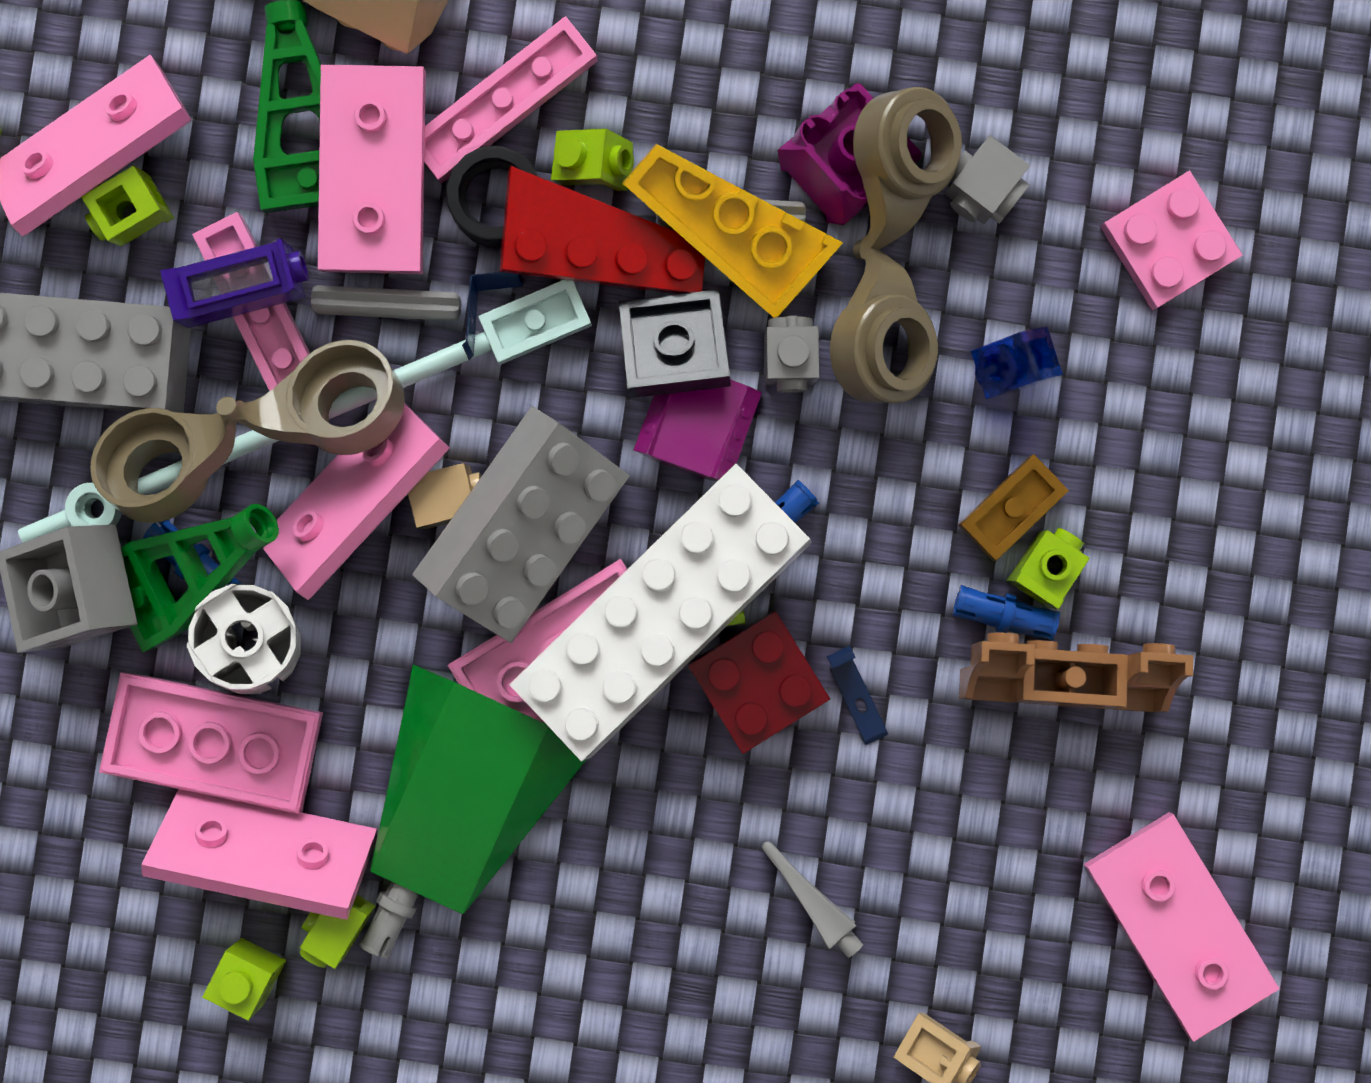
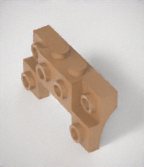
M987 633V641H980L971 645L970 666L960 669L959 699L1156 713L1169 712L1177 688L1183 680L1193 676L1194 655L1175 654V645L1158 643L1143 644V652L1129 655L1108 653L1109 646L1100 644H1077V651L1058 650V642L1030 640L1027 641V644L1019 643L1018 634Z

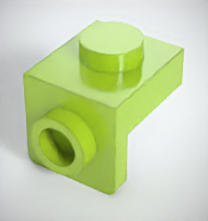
M606 128L556 131L551 181L562 186L603 184L616 191L628 190L623 185V181L632 172L634 166L633 143Z

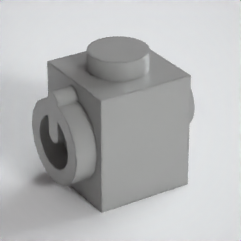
M989 135L974 156L966 150L960 156L957 170L952 178L954 182L945 195L952 200L950 205L954 211L966 220L974 222L977 219L982 224H985L991 217L1000 224L1030 184L1021 177L1030 165Z
M787 316L768 320V327L764 334L765 386L777 385V392L800 393L807 391V385H815L819 379L818 326H813L812 318Z

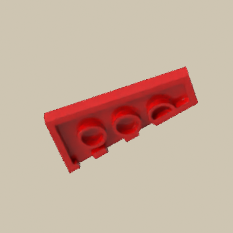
M513 166L509 168L499 272L676 294L702 291L705 257L676 231Z

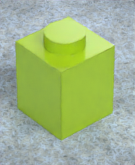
M241 938L225 951L202 998L249 1021L264 1006L286 960Z

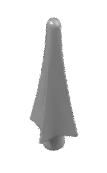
M769 841L764 842L762 845L763 851L799 899L828 949L837 944L848 958L853 956L863 946L862 942L851 931L856 927L855 921L812 885L782 855L773 843Z

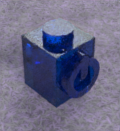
M1048 326L1022 331L971 351L975 363V377L982 386L986 399L1014 393L1063 375Z

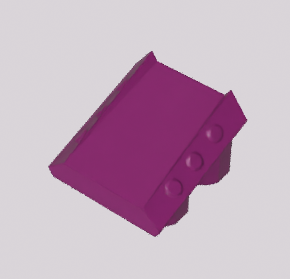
M855 83L851 88L844 90L836 96L831 105L819 115H812L801 123L793 137L777 150L781 171H787L826 215L827 223L845 225L868 205L862 177L858 171L853 150L854 131L857 120L864 107L873 99L861 83ZM907 136V147L911 159L914 163H917L922 158L921 151Z
M730 380V387L654 395L633 451L657 462L717 482L737 464L762 392Z

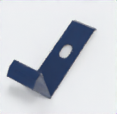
M492 272L470 275L466 341L462 344L468 360L474 357L478 291L522 287L523 278L521 274Z
M848 646L827 656V659L831 664V667H829L867 745L888 735V732L853 659L856 657L851 647ZM857 698L864 700L867 706L866 712L860 713L855 705Z

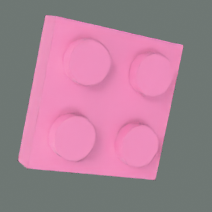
M1190 170L1100 226L1152 311L1243 256Z

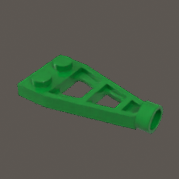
M297 0L275 1L264 7L267 26L253 162L260 210L265 214L319 206V150L287 155L281 148L282 126L289 114L311 111L320 120L322 63L307 28L305 4ZM304 62L312 84V94L282 99L280 97L279 81L281 66L283 64Z
M252 504L230 518L139 539L121 547L137 619V625L130 626L142 653L158 648L187 631L196 612L194 611L196 606L212 591L227 586L256 551L276 540L279 534V527L276 518L269 509L260 504ZM207 538L220 562V565L209 575L194 547L195 543ZM174 556L188 585L187 591L178 602H175L157 566L156 561L160 558Z

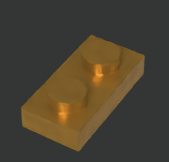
M1033 454L1017 467L958 526L992 561H997L1069 490Z

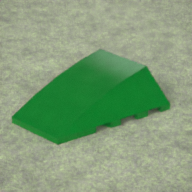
M413 664L370 872L464 914L586 760L581 762L547 724Z

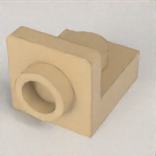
M918 1013L893 1058L930 1083H971L981 1066V1062L976 1057L982 1046L974 1041H965L927 1014Z

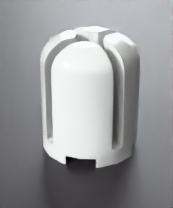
M230 584L212 591L196 606L194 610L196 612L189 625L187 648L194 666L209 681L237 694H261L272 689L269 683L273 682L277 677L284 681L293 673L301 655V633L288 606L272 591H267L255 585ZM240 622L245 630L258 632V639H253L256 644L252 649L246 651L241 646L237 647L239 638L232 629L234 624Z

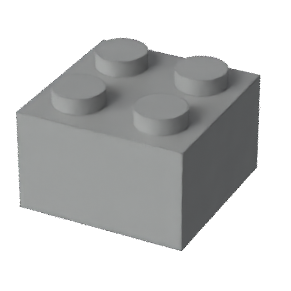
M116 525L68 526L0 551V573L17 653L64 648L137 625Z

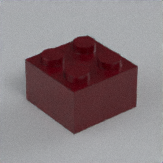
M774 610L688 663V667L742 754L831 700L781 618Z

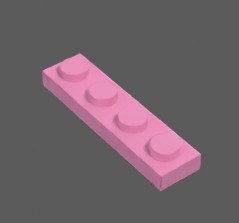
M566 16L425 126L424 163L440 184L450 177L454 166L466 154L481 147L492 145L598 62L596 53Z
M238 212L192 234L204 260L258 247L243 216ZM267 264L213 277L221 294L273 281ZM286 303L233 316L269 391L293 372L299 363L310 354Z

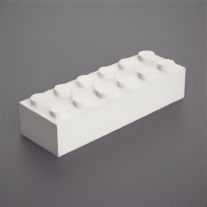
M735 464L509 685L581 762L594 756L812 543L811 539Z

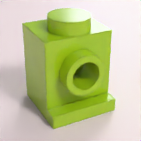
M134 165L81 197L90 211L85 215V219L94 234L101 241L107 239V241L120 247L160 223H168L175 218L150 175ZM133 204L136 212L124 219V208Z
M1059 527L1054 534L1049 530L1039 531L1006 581L1047 609H1059L1064 602L1063 598L1090 558L1080 552L1084 543L1070 532ZM1053 555L1058 556L1063 563V568L1057 575L1051 574L1047 569V561Z
M357 894L348 920L310 912L301 927L308 934L300 946V955L313 965L322 968L329 965L335 969L347 956L376 905Z

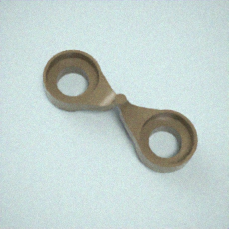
M923 87L906 88L876 96L860 113L854 131V157L862 177L869 205L870 229L868 235L863 237L862 240L857 241L853 247L854 256L858 260H865L866 267L852 298L834 325L830 340V359L833 372L841 387L850 396L862 402L903 403L916 397L928 384L938 356V341L935 328L926 310L917 302L911 278L899 263L880 251V249L911 230L922 216L932 196L941 192L950 183L958 167L962 149V137L958 121L950 106L940 95ZM915 115L925 121L931 139V159L925 170L918 168L914 163L907 147V132L910 122ZM894 322H898L904 328L908 339L907 362L901 374L896 377L887 368L883 357L885 335Z
M341 340L328 343L307 355L296 369L277 386L254 401H236L228 396L218 401L216 405L218 413L191 414L172 412L161 408H145L133 411L119 418L106 429L93 450L90 465L92 481L101 496L124 516L143 523L169 520L183 513L195 503L204 491L209 477L229 458L235 443L237 422L271 439L316 445L323 451L336 455L358 454L372 449L383 442L396 428L403 414L405 403L404 389L400 379L385 356L375 347L356 340ZM361 386L374 388L377 391V401L373 411L364 420L346 427L329 424L330 408L341 393ZM166 453L181 454L182 468L177 479L169 488L157 494H139L138 478L142 469L150 460Z

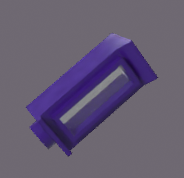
M280 238L276 239L277 242L178 268L160 270L173 321L186 328H192L305 298L306 295L302 282L309 280V274L301 251L294 252L293 248Z

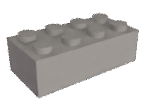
M0 293V401L132 412L145 408H161L172 412L184 413L191 328H186L173 321L170 307Z
M531 406L412 575L435 597L512 643L630 475L559 422Z

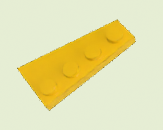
M658 144L652 147L623 181L624 186L773 318H777L843 244L838 239Z

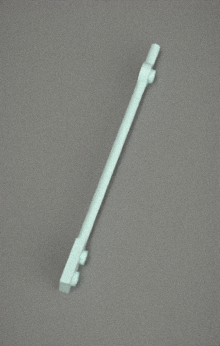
M571 280L559 281L479 315L478 317L485 332L475 335L474 357L471 359L493 350L497 362L501 365L591 327V321L574 282ZM466 340L395 369L394 371L400 379L403 388L468 361L462 347ZM361 386L341 393L332 403L329 419L376 400L377 391L374 388ZM254 430L235 437L233 451L224 464L279 440L271 439ZM182 460L138 478L139 494L151 495L169 488L180 473ZM84 483L75 487L69 493L65 502V510L20 528L18 534L22 543L68 526L117 525L122 513L101 496L93 483ZM96 500H100L104 506V511L98 518H95L91 513V505Z

